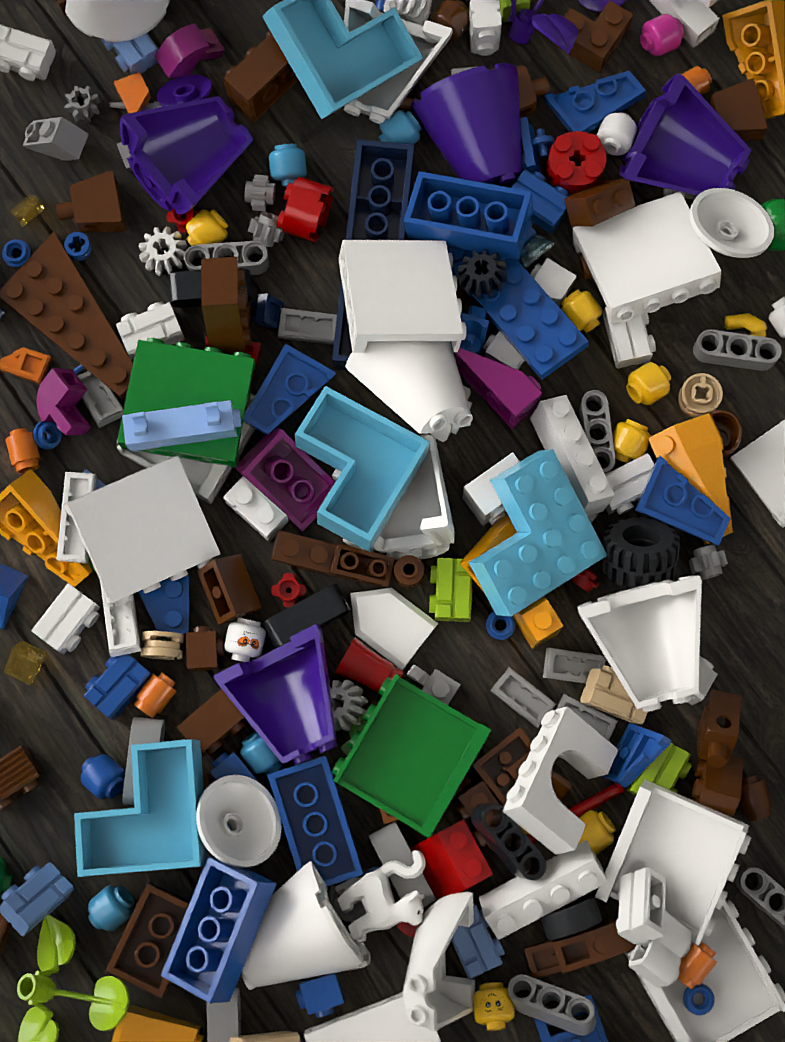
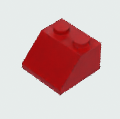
M464 819L410 848L411 852L419 850L423 853L425 868L422 873L436 900L450 894L460 893L493 875Z

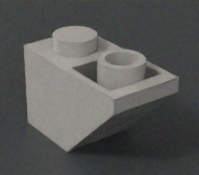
M63 117L35 120L26 129V139L23 146L63 161L77 160L81 155L89 134Z

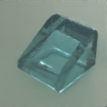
M537 235L523 246L520 255L522 263L525 267L530 266L547 253L554 244L552 241Z

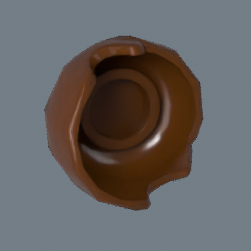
M715 410L712 411L711 415L723 439L724 450H722V455L727 456L733 453L741 444L743 429L738 417L731 412Z

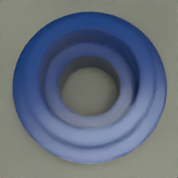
M11 240L3 247L2 257L10 267L20 268L31 257V249L23 240ZM21 251L22 255L19 258H13L14 252Z
M41 421L33 430V438L39 448L45 450L53 449L61 441L62 432L54 422ZM45 431L47 432V439L44 436Z
M495 612L488 616L486 630L492 638L505 640L515 631L516 623L513 616L496 615ZM498 620L506 623V628L502 631L497 630L495 627V623Z
M701 983L700 986L696 984L692 990L688 987L685 989L683 1003L692 1014H707L714 1006V994L707 985ZM696 993L703 995V1002L699 1005L693 1002V996Z

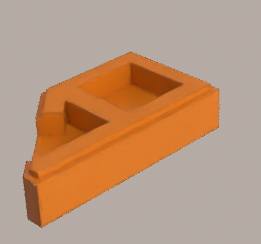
M140 72L114 82L127 113L139 112L143 106L148 104L151 95Z
M22 347L14 351L13 354L0 359V371L41 385L52 358L49 355Z

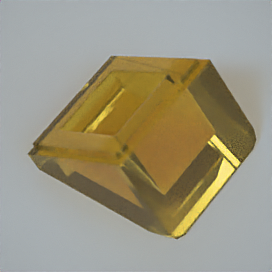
M31 194L10 211V214L23 227L40 214L44 208L38 198Z
M20 641L12 648L4 673L31 685L46 657V652L25 641Z

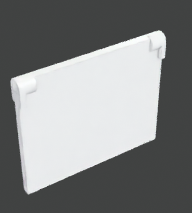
M785 420L730 457V460L782 528L785 527Z

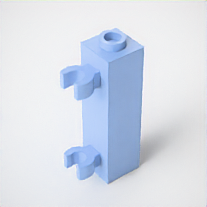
M231 400L122 415L125 444L130 451L237 437L236 427H241L239 409H234Z

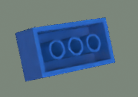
M419 171L403 221L407 239L446 241L448 247L469 251L475 250L483 253L486 248L490 255L497 252L501 257L519 260L534 210L532 192Z
M323 756L268 774L297 872L311 861L326 883V887L363 875L364 871L336 783L333 781L334 776L328 757Z
M208 857L161 976L209 1003L230 1002L277 883L247 868H236L222 863L215 857Z

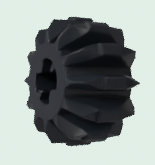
M485 248L483 253L478 255V252L473 250V257L464 256L462 260L463 265L458 268L459 284L462 288H465L468 296L476 293V297L480 300L483 294H487L492 299L494 296L493 291L502 292V283H506L508 280L506 263L500 261V255L497 252L489 255V251Z

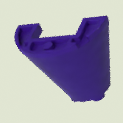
M497 63L495 64L496 69L492 70L485 68V65L471 68L451 75L422 91V99L420 101L418 99L412 101L411 109L413 115L459 179L487 184L499 181L500 185H504L516 179L515 176L523 172L518 70L515 65Z
M680 73L674 75L662 87V91L665 92L664 95L652 100L638 122L637 135L629 151L622 157L626 165H621L619 168L620 176L631 181L697 196L703 191L712 188L735 190L734 177L737 173L742 174L747 168L751 149Z
M219 96L128 113L121 116L120 120L122 145H128L131 156L127 160L137 180L157 204L167 211L175 209L177 214H184L193 209L254 140L250 131L242 124L237 125L233 121V110Z
M315 624L291 636L290 642L250 662L237 663L214 675L218 685L282 764L293 760L294 764L298 765L311 759L310 753L317 749L323 753L338 746L335 741L337 738L323 631L319 624Z

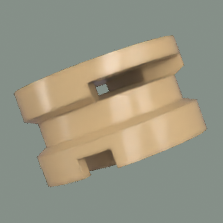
M694 374L685 381L679 391L678 402L680 408L685 414L693 418L712 413L721 403L723 396L722 387L718 380L709 374Z
M165 631L142 632V640L145 642L144 647L141 648V657L174 660V657H177L178 660L183 659V651L180 650V646L184 643V634Z

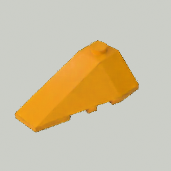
M765 0L722 15L727 44L730 50L734 51L740 63L738 67L741 73L745 74L748 80L754 78L765 119L785 114V0Z
M711 413L673 425L649 437L648 440L656 458L659 455L662 456L673 469L681 473L701 494H704L730 517L723 537L733 533L730 502L725 477H727L726 467H724L722 450H724L723 439ZM703 540L705 545L709 544V542Z
M30 469L0 493V535L7 540L15 539L24 546V552L30 556L33 553L45 561L46 568L75 587L92 572L89 563L57 561L61 510L48 487Z

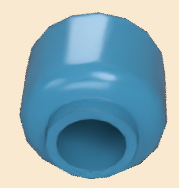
M397 110L390 119L380 123L382 134L378 137L381 142L414 144L420 139L419 131L422 128L410 111L405 113L402 110Z
M283 144L274 147L275 151H272L268 157L271 179L281 182L282 187H287L289 182L293 183L298 177H306L305 152L297 148V144Z
M256 731L248 735L241 742L243 747L241 748L240 755L253 773L262 774L265 772L268 776V774L274 773L282 767L280 760Z
M106 886L88 903L91 924L97 929L102 928L106 931L117 930L131 918L134 912L133 905L135 903L133 896L123 886Z

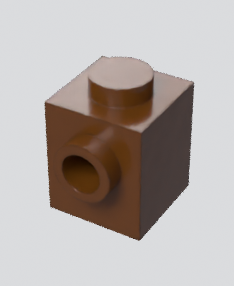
M194 627L193 632L186 633L187 669L190 671L220 670V656H225L224 638H219V634L216 631H211V627Z

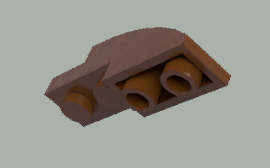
M278 530L270 560L317 574L388 587L395 558L339 543L335 545Z
M619 917L560 939L546 940L526 946L524 951L532 976L536 979L560 971L562 973L606 960L634 949L637 944H633L618 935L616 921Z

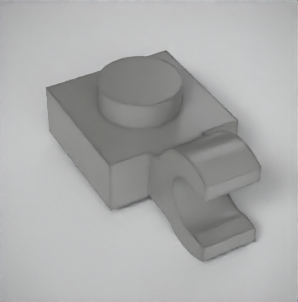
M413 664L406 675L422 685V691L446 705L449 704L460 687L459 683L436 668L430 676Z

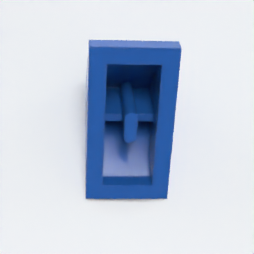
M3 564L0 565V629L4 630L29 576Z

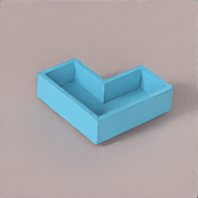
M283 0L271 7L262 16L321 119L423 59L395 7L352 32L348 31L331 0Z
M325 386L295 433L297 448L341 471L317 511V524L370 552L427 457L430 442Z
M553 449L537 451L490 479L517 533L470 561L469 564L496 615L513 616L607 556Z
M188 739L131 745L135 808L74 813L78 877L205 866L208 858V849L199 835L196 821L198 802L204 792L201 740Z

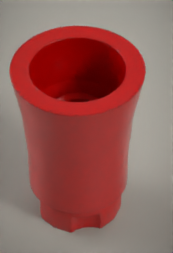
M354 637L334 673L352 679L378 693L387 677L393 679L394 675L397 674L401 678L404 672L393 667V663L382 658Z

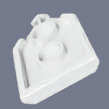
M393 588L350 593L355 635L401 670L406 667L438 625L436 621Z

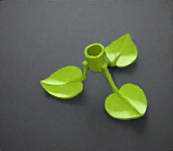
M51 915L43 919L39 936L37 963L41 971H36L35 975H23L17 986L19 997L23 1000H29L28 1003L30 1005H35V1007L28 1010L23 1018L18 1042H57L59 1026L51 1019L53 1011L42 1004L52 999L54 995L91 1001L89 1018L93 1027L101 1031H109L119 1025L129 1008V991L124 982L117 977L105 976L100 978L96 982L94 996L56 989L55 983L47 976L58 973L59 965L69 963L75 950L76 940L72 928Z

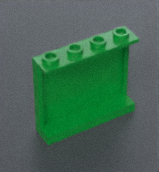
M147 338V341L138 340L123 415L231 400L234 409H239L241 427H236L237 437L137 451L169 457L179 456L181 459L238 468L240 438L253 371L257 369L255 359L243 352H234L233 355L223 354L220 349L205 347L204 350L193 349L192 345L177 342L174 346L164 344L163 340L157 338ZM122 417L117 443L122 449L129 450L125 444Z
M395 674L393 679L387 677L378 693L383 696L377 706L371 704L363 718L367 723L362 732L356 730L347 746L352 749L346 759L340 757L333 768L332 773L336 775L333 781L430 838L490 734L491 729L468 718Z

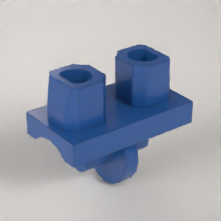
M524 117L520 119L521 145L524 147V152H522V170L526 169L531 173L533 171L541 173L538 151H540L541 158H547L549 156L548 149L555 142L554 137L545 136L544 129L540 128L536 130L537 137L535 138L533 125H530L528 118Z
M470 305L468 314L461 313L460 316L461 322L466 324V338L461 341L459 348L481 356L489 320L485 319V308Z

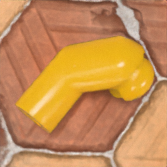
M744 313L725 316L726 330L746 328L751 331L750 335L766 337V323L754 315Z

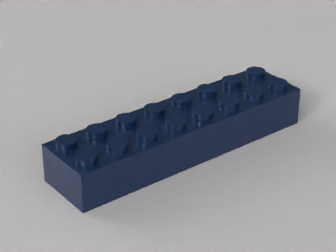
M357 139L346 240H405L406 231L403 221L410 200L414 163L413 144ZM341 279L332 363L333 369L348 371L345 365L352 353V345Z

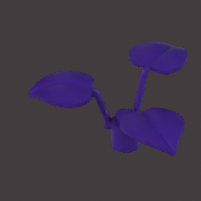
M511 0L509 21L513 23L508 35L513 41L526 44L529 42L535 29H538L567 54L571 52L578 36V29L571 21L557 14H550L548 16L544 13L536 14L544 0H538L533 10L524 8L516 14V0Z

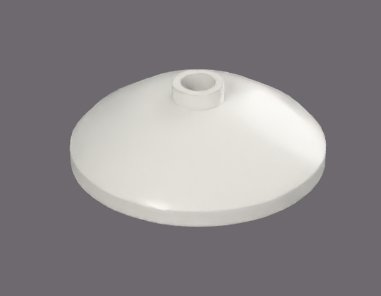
M727 188L708 189L700 193L691 205L690 221L695 232L706 245L723 255L736 258L754 257L767 250L773 240L774 227L770 216L758 202L741 192Z
M242 775L224 776L211 783L199 799L196 812L198 832L205 847L219 861L236 868H248L264 862L275 851L281 836V817L272 795L259 782ZM227 823L231 825V830H229Z

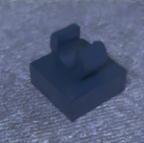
M259 294L258 301L251 303V306L256 309V316L251 317V322L271 331L279 330L281 309L284 308V302L270 294Z

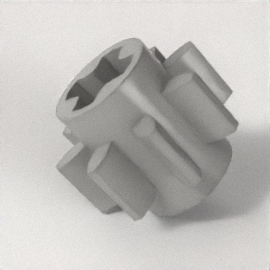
M74 86L71 94L65 95L69 104L64 107L67 114L73 113L75 122H78L80 119L90 122V118L94 114L100 113L96 106L100 102L97 94L92 95L89 86L85 89Z
M255 174L253 181H246L244 200L246 203H251L252 210L266 212L267 205H274L276 184L269 183L268 176Z
M261 212L259 217L251 218L248 232L254 233L253 241H259L266 247H273L274 242L279 243V240L282 241L284 232L282 228L277 227L279 216L268 212Z
M709 545L693 551L695 558L689 560L692 574L700 573L701 580L723 574L721 567L728 564L724 550L717 552L715 545Z

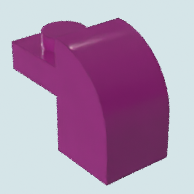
M194 23L182 27L171 34L160 46L155 54V58L167 77L174 78L190 75L200 60L220 58L225 49L211 28L199 30Z
M51 369L38 389L37 410L43 422H56L57 428L65 435H85L91 426L75 406L88 389L72 369Z

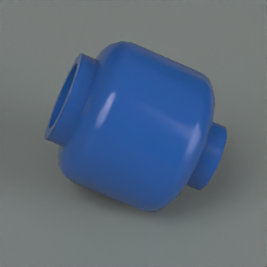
M101 754L96 757L91 756L83 763L81 783L96 798L112 799L123 790L125 770L111 756L107 754Z

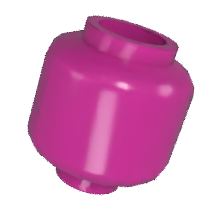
M669 14L649 20L642 27V34L640 35L641 45L655 56H660L677 49L684 36L683 26L677 18Z

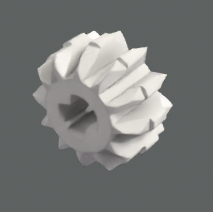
M385 0L383 11L387 12L395 7L401 19L424 26L425 20H428L432 0Z
M166 226L163 233H160L156 227L154 228L155 235L151 236L145 233L144 238L146 242L139 243V248L142 251L139 257L141 262H146L145 267L148 271L155 269L156 274L161 276L164 270H167L168 274L173 273L172 268L174 266L182 269L183 265L180 260H184V250L187 248L186 241L181 240V234L178 231L171 234L170 227ZM163 248H168V252L164 250L165 254L159 255L158 251L163 252Z
M333 680L330 692L335 731L341 728L345 731H351L352 723L361 725L358 717L360 714H366V710L362 706L369 701L366 697L362 696L363 689L357 685L354 686L353 682L344 680L342 683L339 680Z

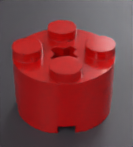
M573 131L556 138L550 149L546 168L547 179L552 187H562L571 196L600 183L606 165V152L599 137L595 134Z
M298 177L293 183L289 182L284 194V199L288 200L285 211L282 210L279 214L277 227L282 228L284 233L317 243L322 234L316 232L319 226L325 227L333 201V196L328 194L333 192L334 188L303 177Z

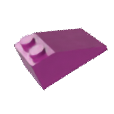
M462 348L455 352L459 374L512 430L536 410L542 392L540 391L541 386L532 376L527 377L522 371Z
M278 427L268 436L264 435L238 463V468H235L283 511L288 519L302 532L317 517L318 509L335 483L304 451L297 448L295 442Z

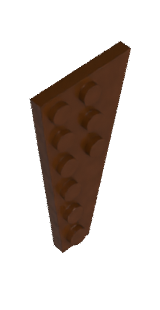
M53 232L0 289V299L123 400L127 396L133 362L57 235Z

